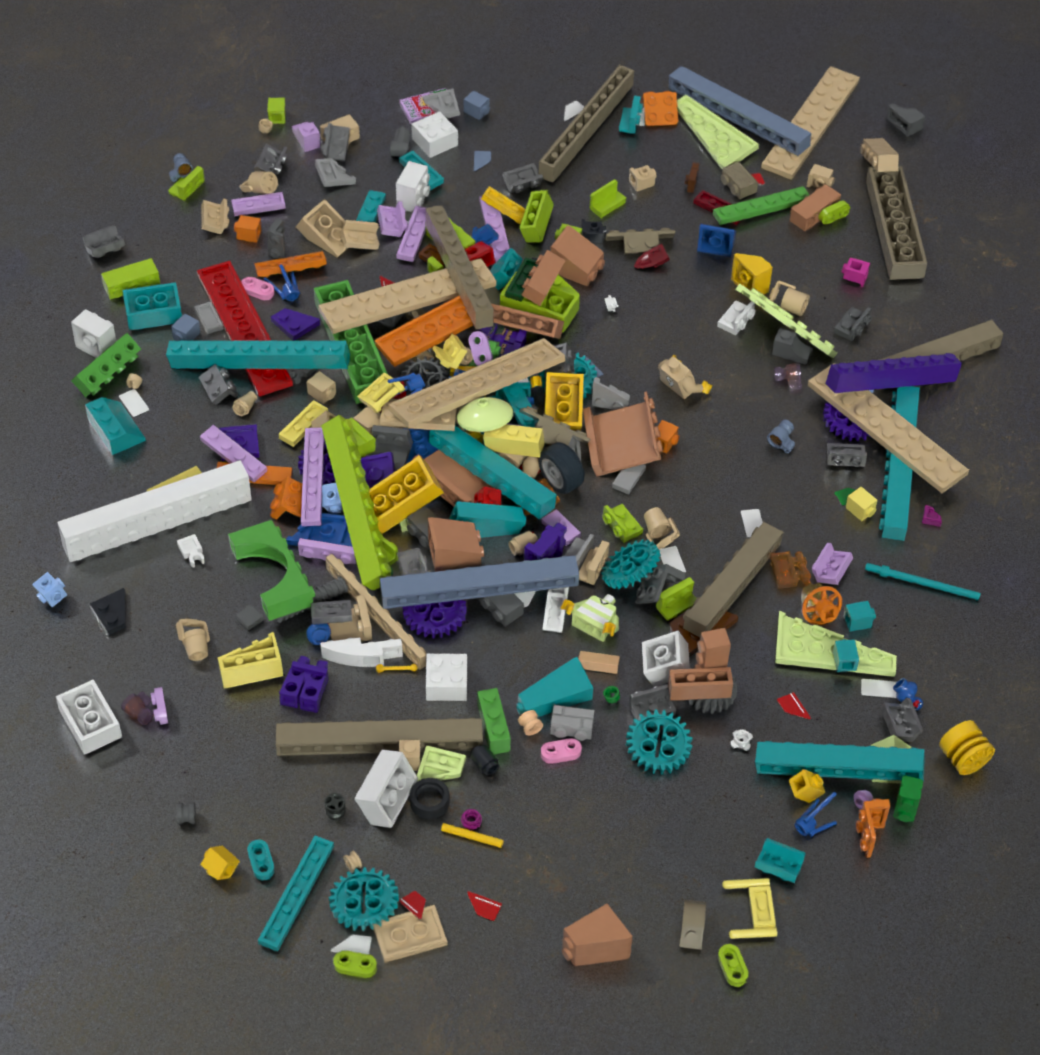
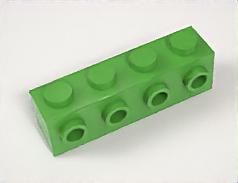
M126 333L71 381L85 397L90 393L95 395L101 389L100 384L104 382L106 385L114 378L112 376L114 372L119 374L126 368L124 364L127 361L132 363L139 357L137 353L141 348Z

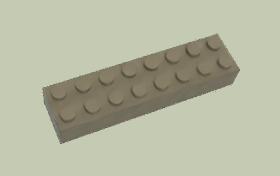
M898 166V171L877 172L874 167L868 169L866 184L889 279L924 278L927 260L903 167Z

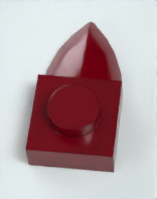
M660 244L642 254L637 259L634 267L649 268L654 266L656 268L670 259L663 245Z

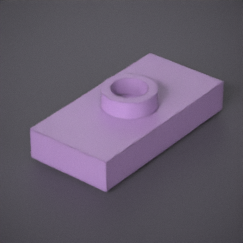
M557 509L542 518L544 526L549 524L554 527L558 522L567 527V532L564 534L565 546L572 543L576 537H581V532Z

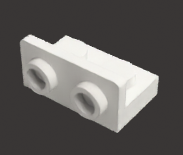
M735 301L718 321L717 327L736 335L745 328L747 321L754 317L756 312L754 309L755 303L751 301L747 306Z

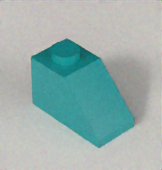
M512 248L508 249L490 270L496 280L495 288L498 290L508 284L523 261V258Z

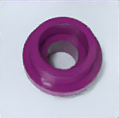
M468 809L461 816V824L466 829H476L482 823L481 814L475 809Z

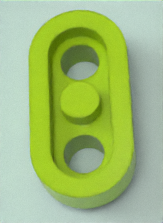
M844 200L824 208L818 218L824 225L831 224L840 218L846 217L849 214L850 205Z
M732 944L723 945L719 949L718 961L724 976L730 985L734 987L743 986L747 982L748 970L740 950ZM730 956L732 959L728 960L725 957ZM738 975L740 978L736 979L733 976Z
M342 950L336 953L333 959L334 968L340 974L369 978L377 971L376 959L369 954ZM343 958L348 959L346 962L341 961ZM364 962H368V963H369V965H367V966H364V965H362V964H363Z

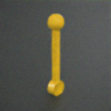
M378 664L376 666L378 673H382L384 670H411L415 672L418 669L416 664L411 666H383Z

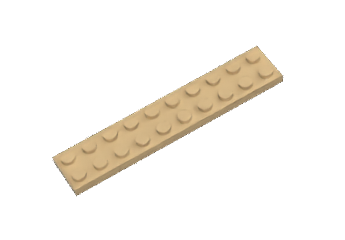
M830 66L791 121V123L811 133V146L797 156L775 144L762 162L761 168L792 180L859 83L860 77Z
M480 258L470 261L483 289L495 287L496 280L483 260ZM446 268L319 305V312L331 332L335 334L456 298L459 293Z
M541 339L389 404V410L408 428H411L475 399L556 366L565 361V355L546 339Z
M830 366L808 380V386L939 492H945L968 475L969 469L869 390L834 393L825 384Z

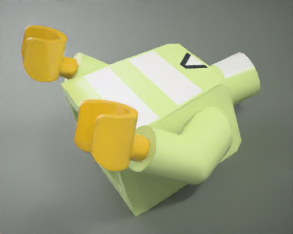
M607 594L603 600L597 596H591L588 600L585 599L577 603L564 600L560 609L567 610L566 614L570 615L572 613V626L602 642L605 641L608 633L613 637L614 633L619 630V617L616 615L617 608L614 606L616 600L611 595Z

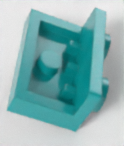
M634 96L632 108H623L619 132L635 134L637 125H640L641 115L639 113L642 114L643 111L640 96Z
M766 838L762 851L756 860L755 868L795 883L801 871L806 853Z

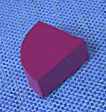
M925 505L922 523L941 527V516L934 511L933 507Z

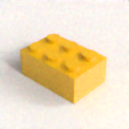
M547 372L544 414L554 418L553 421L558 424L560 422L568 424L573 431H581L584 374Z

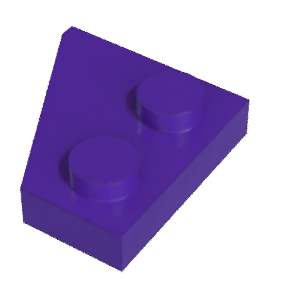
M286 308L271 316V322L293 341L320 325L319 318Z

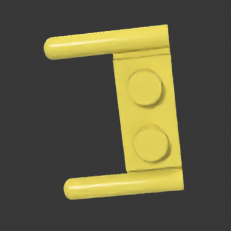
M769 878L723 881L722 886L724 889H749L753 929L730 930L729 937L731 939L777 937Z

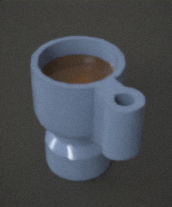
M179 153L174 156L175 168L169 172V176L175 182L179 177L186 178L193 171L192 164L184 154Z
M782 420L778 427L773 428L768 434V443L772 447L781 448L785 453L789 454L795 447L794 441L789 438V435L794 430V425L788 420Z

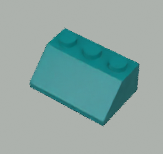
M101 397L85 404L88 420L112 455L146 441L145 436L121 402Z

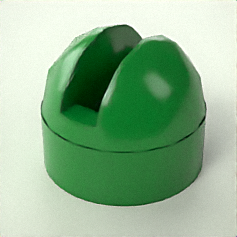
M609 686L603 692L605 700L610 704L617 703L620 699L619 689L615 686Z

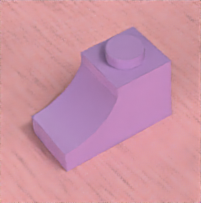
M304 122L292 126V131L304 152L320 148L319 131L313 122Z

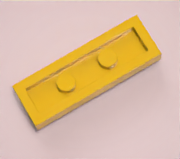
M489 186L481 200L515 220L518 224H521L526 209Z

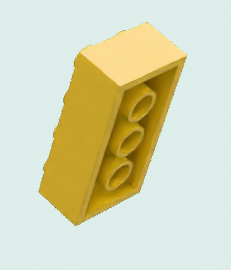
M420 455L370 488L369 495L374 503L373 510L378 519V528L381 534L444 493L429 464Z

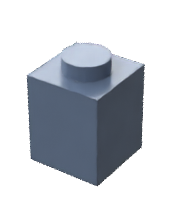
M472 91L464 98L465 113L478 120L489 113V98L476 91Z
M185 313L171 326L175 341H193L200 334L199 320Z

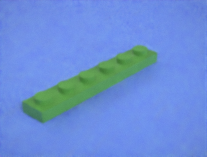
M802 186L716 208L713 210V215L718 223L723 225L793 207L810 195Z

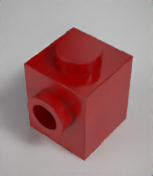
M484 486L474 494V503L501 505V490Z

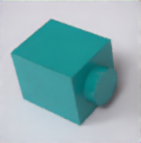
M869 601L847 604L843 617L849 632L872 628L876 614L874 608H871Z
M842 639L835 641L833 656L837 672L857 671L859 655L855 640Z

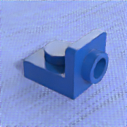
M487 223L480 229L477 226L474 227L471 237L476 243L482 241L489 245L499 238V234Z

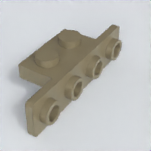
M662 228L660 231L644 229L642 232H636V230L631 229L621 233L618 230H612L606 233L605 241L623 240L624 254H643L658 246L659 238H673L675 230Z
M527 406L519 411L537 420L534 428L543 429L544 442L550 446L557 442L569 445L572 437L583 443H589L591 440L586 437V433L580 430L575 432L570 429L571 426L563 422L558 424L553 421L554 418L546 414L541 416L532 407Z

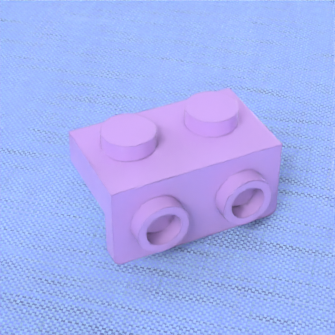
M398 201L395 208L379 205L377 212L381 234L401 237L408 225L407 220H405V209L402 202Z
M827 543L812 566V572L817 583L838 585L853 560L852 553L834 551L832 544Z

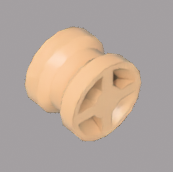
M535 710L526 711L518 718L519 724L524 727L523 731L528 736L538 733L543 728V723L537 719L538 715Z

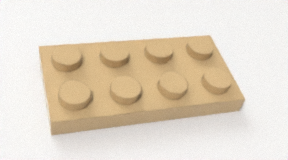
M396 399L389 400L382 408L380 426L455 431L458 407L411 428H408L389 410V404L397 401Z

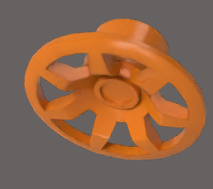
M823 586L814 589L803 602L802 613L804 618L813 625H823L834 621L841 610L842 597L833 587ZM826 590L834 592V594L830 595L828 599L826 596ZM821 591V599L818 600L813 595ZM836 597L838 598V605L833 604ZM809 599H811L815 606L806 608ZM807 612H815L812 619L807 616Z

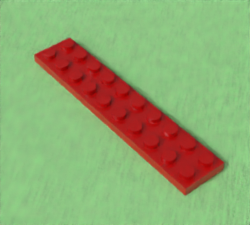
M230 260L197 270V276L212 302L230 341H271ZM245 369L258 397L293 386V381L287 369Z

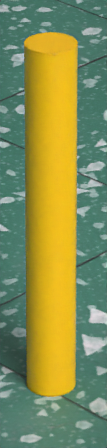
M443 823L441 828L443 832L502 848L504 843L502 839Z

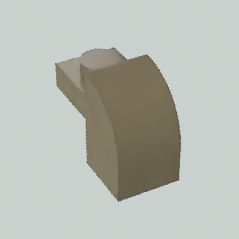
M684 899L680 947L702 949L706 902Z

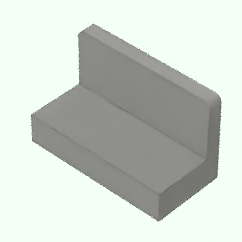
M590 534L586 541L576 537L564 555L576 556L578 570H580L590 549H593L594 535Z

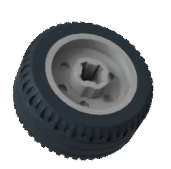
M557 442L541 452L539 458L540 470L547 483L555 491L567 494L583 484L585 478L584 468L579 457L571 447Z

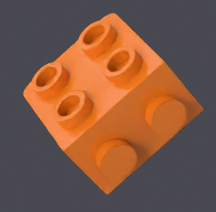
M676 92L643 93L641 101L644 105L646 126H667L678 123Z
M287 476L280 484L278 483L273 491L275 497L270 505L272 509L270 517L277 520L287 511L301 518L302 483Z
M889 799L864 801L862 810H859L856 830L857 833L861 834L860 848L862 852L865 851L866 858H870L876 841L874 829L885 827L890 810Z

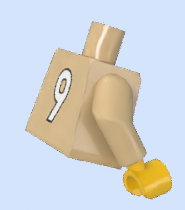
M676 355L659 363L660 380L684 400L691 393L703 392L708 394L713 385L708 384L705 380L702 384H696L690 369L683 365L682 361L676 358Z

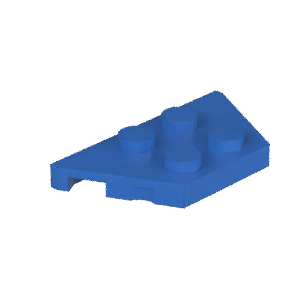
M322 513L320 526L300 525L297 528L298 531L292 537L288 536L286 538L287 544L298 546L299 539L302 538L353 547L344 515Z

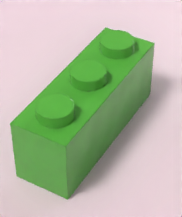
M498 689L477 691V706L480 718H482V726L488 748L493 754L510 752L511 738Z

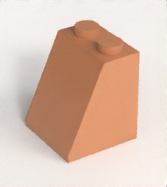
M567 225L551 246L552 253L566 260L558 275L584 286H588L591 281H594L597 272L604 267V252L571 226Z
M433 517L428 518V543L435 572L481 565V557H484L483 545L479 546L481 541L480 532L475 529L474 523Z
M605 904L564 928L562 954L574 966L625 960L630 958L632 935L610 906Z

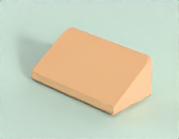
M580 651L579 661L584 670L613 674L618 672L620 656Z

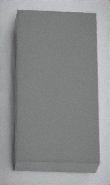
M211 301L194 306L195 312L207 335L224 329Z
M642 464L621 470L613 482L612 488L629 495L644 473L646 465Z

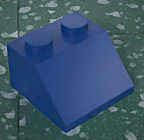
M700 224L697 251L731 257L735 244L736 230Z

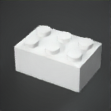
M94 680L56 696L59 711L84 755L122 738L120 725Z
M381 750L360 790L356 794L355 801L371 825L392 828L410 795L411 788L418 780L403 752Z

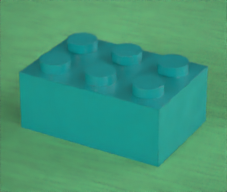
M176 282L123 290L129 331L174 324L182 316Z

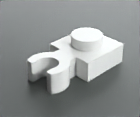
M195 534L177 540V545L184 559L189 558L190 565L193 568L195 567V560H200L202 564L205 563L202 547Z

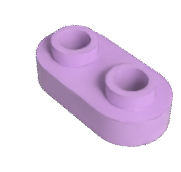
M481 331L473 332L469 337V345L475 364L480 366L493 360V355L487 335ZM476 337L480 338L479 344L475 343ZM481 355L485 356L484 362L480 360Z
M162 687L154 688V693H151L153 705L157 704V709H154L155 722L160 721V725L168 724Z

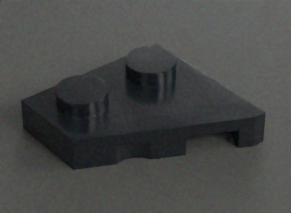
M124 588L90 603L92 612L107 635H111L126 627V592Z

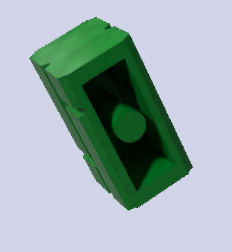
M910 776L902 777L893 817L903 822L914 821L922 792V779Z

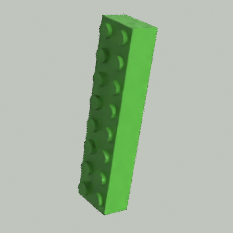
M348 280L314 288V299L318 312L319 305L354 295ZM320 314L330 341L347 342L350 360L348 369H342L355 403H362L357 396L384 372L387 374L368 326L365 324L333 334Z

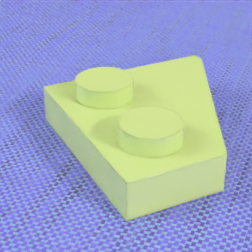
M426 745L417 773V781L424 778H436L442 781L461 777L466 755Z

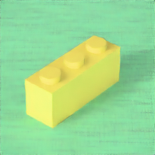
M506 424L498 429L485 431L483 435L485 446L498 453L540 458L545 444L542 428Z

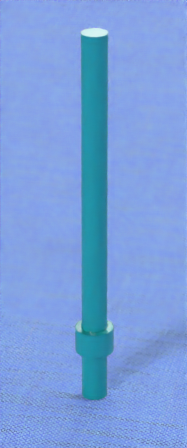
M867 563L865 570L878 573L885 578L889 576L971 599H980L981 593L893 570L889 566Z

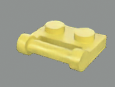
M385 372L357 396L362 403L370 407L375 413H379L382 410L381 407L398 392L401 393L405 390L400 382L388 383L389 379L394 378Z

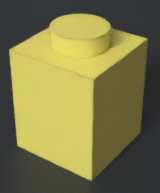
M860 487L848 495L846 509L863 521L875 514L877 499Z

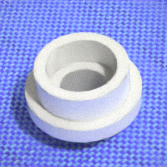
M608 295L607 298H604L608 312H615V308L618 307L616 299Z

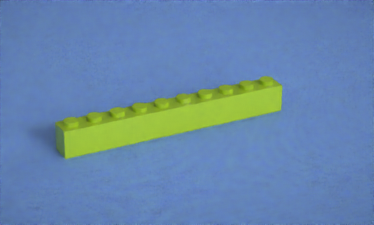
M338 415L322 424L321 427L362 585L374 591L380 588V578L391 576V567L387 562V552L382 543L383 537L379 531L378 519L373 510L374 503L369 495L370 488L365 480L366 473L361 465V455L357 450V440L352 431L353 425L349 419Z

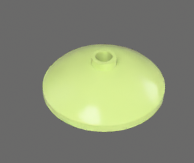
M478 398L465 404L459 410L457 422L460 427L468 431H491L506 425L513 417V409L510 404L498 398Z

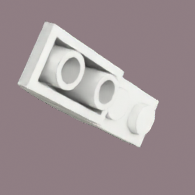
M348 638L338 641L330 640L321 643L322 658L349 666L376 667L378 664L384 666V659L403 657L401 639H389L387 641L361 644L360 638Z

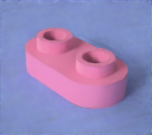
M246 277L241 281L247 294L261 300H269L274 296V286L268 282L254 277Z
M572 738L547 742L541 748V758L549 764L575 760L580 757L582 747L578 740Z

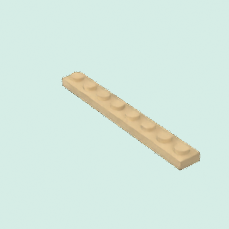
M333 554L327 556L326 569L336 580L341 576L346 581L348 593L356 602V596L364 595L369 616L391 639H401L402 651L418 666L419 670L426 667L427 653L424 648L419 647L415 643L414 638L403 630L398 621L395 622L389 611L381 607L377 598L368 593L367 588L356 580L353 572L348 571L340 559H337Z

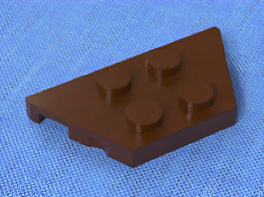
M684 612L670 622L669 628L671 633L679 631L687 641L690 657L698 651L700 637L683 629L685 621L683 619ZM725 612L712 630L722 628L727 630L738 622V616Z

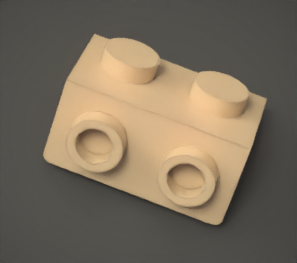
M223 198L221 204L204 200L201 204L202 229L222 234L224 228H227L229 225L227 199Z

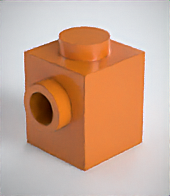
M240 215L238 222L236 221L234 224V232H236L237 239L257 243L262 232L261 218Z
M662 420L658 425L661 436L658 437V441L660 440L662 443V452L668 453L671 447L675 446L679 441V427Z

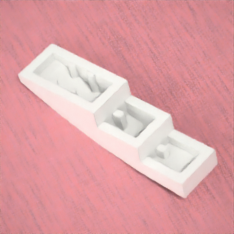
M569 587L549 589L543 631L562 633L566 610H561L560 608L563 601L568 600Z

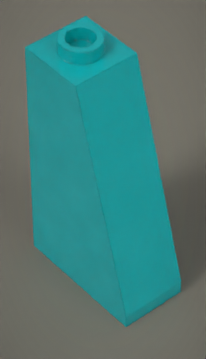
M457 501L449 517V520L474 523L475 529L479 530L481 538L520 534L522 527L526 525V516L523 514V508Z
M578 657L571 659L518 694V703H516L518 714L522 715L526 711L535 710L538 717L553 713L554 705L570 707L593 699V686Z

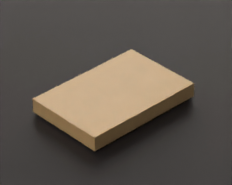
M435 905L424 907L422 919L417 918L412 912H407L389 917L388 922L381 920V927L374 924V932L384 963L447 945V939Z

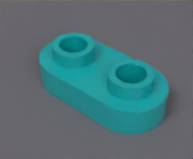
M254 840L247 848L253 874L259 880H268L275 871L269 846L263 840Z

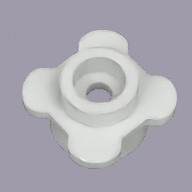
M746 730L734 731V738L730 743L733 748L738 747L743 748V750H749L751 747L749 744L750 740L753 739L752 734Z

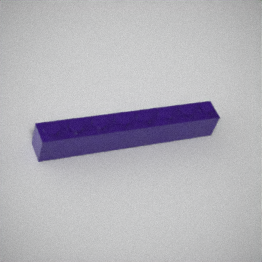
M946 353L943 355L932 354L931 356L832 364L825 384L834 393L956 382L962 363L954 354Z

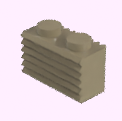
M739 161L723 167L721 181L729 187L731 193L736 195L738 199L757 192L758 182Z

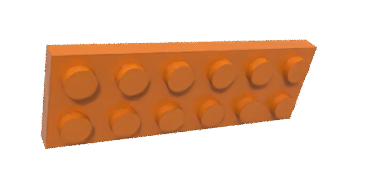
M457 296L375 339L374 342L388 361L396 367L432 348L434 345L436 346L449 339L451 334L456 335L473 326V323L460 296Z

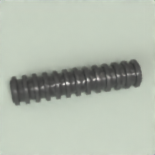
M340 576L337 580L333 579L332 582H327V585L322 584L321 587H316V590L314 589L315 597H313V603L326 602V600H331L332 597L336 598L337 595H342V592L347 593L348 586L346 581ZM310 607L275 620L281 623L282 620H288V617L292 618L293 615H299V612L303 613L304 610H309Z

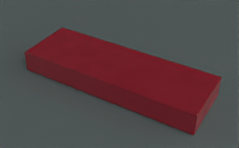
M704 190L693 201V204L711 213L716 208L732 205Z

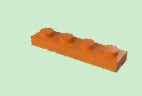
M323 251L258 262L254 263L258 277H269L272 274H282L280 264L283 265L287 273L295 270L303 271L306 268L312 267L320 268L323 265H327Z

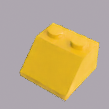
M736 253L733 258L731 280L737 286L741 284L749 290L754 288L764 295L770 289L773 267L760 256Z

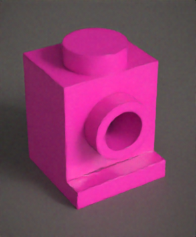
M850 257L848 263H844L842 268L843 279L860 283V286L863 287L868 276L870 263Z

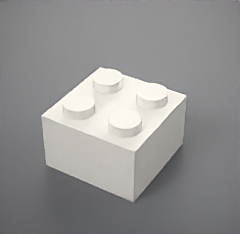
M437 112L412 123V139L431 158L458 146V130L441 112Z
M408 161L396 182V202L401 201L405 211L413 213L415 206L422 207L425 196L429 195L430 186H428L430 174H428V166Z
M85 309L71 322L76 347L95 358H98L116 342L114 325L110 321L99 317L96 313Z
M679 631L642 642L643 671L653 687L668 683L670 670L690 669L688 643Z
M427 654L426 701H467V654Z

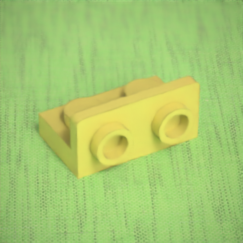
M453 334L445 341L443 349L435 345L432 348L436 354L435 356L441 361L440 364L446 368L452 367L457 369L467 353V349L458 336Z

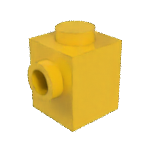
M805 769L789 779L794 796L808 803L826 793L822 778L818 774Z
M224 846L210 847L205 852L204 859L200 865L206 869L208 875L215 877L217 880L231 878L240 860Z

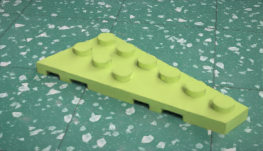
M684 95L677 100L678 113L721 169L738 161L740 162L758 149L759 144L688 95Z
M741 284L737 286V291L747 296L751 301L762 307L786 326L795 330L796 333L833 359L838 352L833 350L835 347L827 340L822 342L820 340L821 336L813 330L811 333L808 332L805 324L800 321L797 323L793 321L794 316L780 308V306L769 300L762 293L754 288L749 290Z
M779 611L775 663L836 670L833 656L835 641L845 639L844 636L818 625L811 626L803 623L802 619L797 617L795 619L785 616L786 613ZM855 640L859 663L857 671L848 672L895 677L897 656L875 647L868 648Z

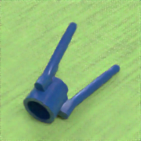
M280 264L281 272L286 281L282 291L268 278L264 277V280L274 286V290L281 296L282 300L294 301L300 295L294 272H291V283L283 265Z
M414 372L388 380V383L408 380L406 381L407 386L404 387V391L408 389L410 392L414 391L411 394L421 391L425 387L421 375H415Z
M833 792L810 813L820 801L819 798L815 799L803 815L795 821V828L802 836L809 835L812 837L816 833L837 824L836 821L815 828L817 822L813 818L836 796V792Z

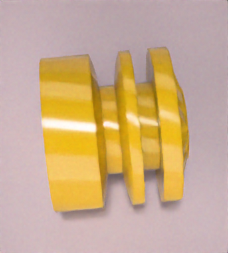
M971 720L964 721L951 728L939 743L941 750L947 758L952 759L951 762L960 775H968L979 770L991 760L995 753L992 744L989 743L986 737L982 736L983 733L980 728Z

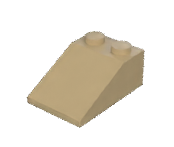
M325 199L305 215L296 226L309 241L337 258L349 248L344 247L341 235L345 220Z

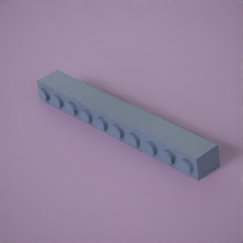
M680 66L669 75V89L682 96L688 95L705 108L799 156L811 146V133L689 69Z
M576 556L543 558L532 561L525 560L515 563L380 578L383 609L579 586V570Z

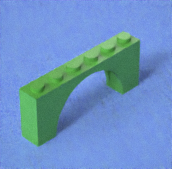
M269 520L228 534L231 550L237 560L248 557H264L281 563L287 569L284 578L278 585L260 594L262 608L269 621L311 607L313 597H315L314 589L312 586H308V579L305 573H301L302 570L299 562L294 561L293 551L291 549L288 550L287 541L285 538H282L279 526L275 527L273 521Z

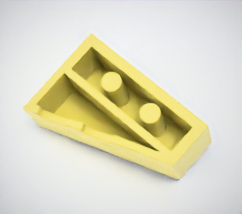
M274 632L268 634V638L251 642L252 645L244 649L238 648L218 657L224 689L283 676L281 657Z

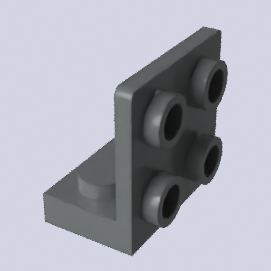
M373 425L371 432L376 439L375 451L371 455L392 452L395 471L406 465L413 445L409 429Z
M668 564L652 568L653 572L647 573V578L642 577L643 580L637 590L635 603L658 602L665 583L684 581L686 573Z

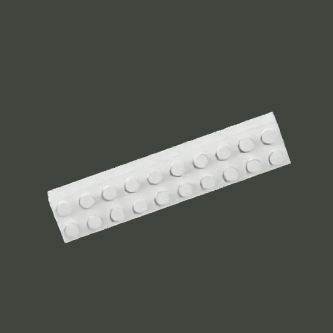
M241 460L58 521L63 548L69 561L73 562L198 518L227 510L236 505L244 504L251 501L249 476Z

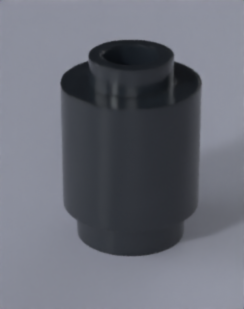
M478 745L472 750L470 759L483 774L490 776L499 769L498 759L486 745Z

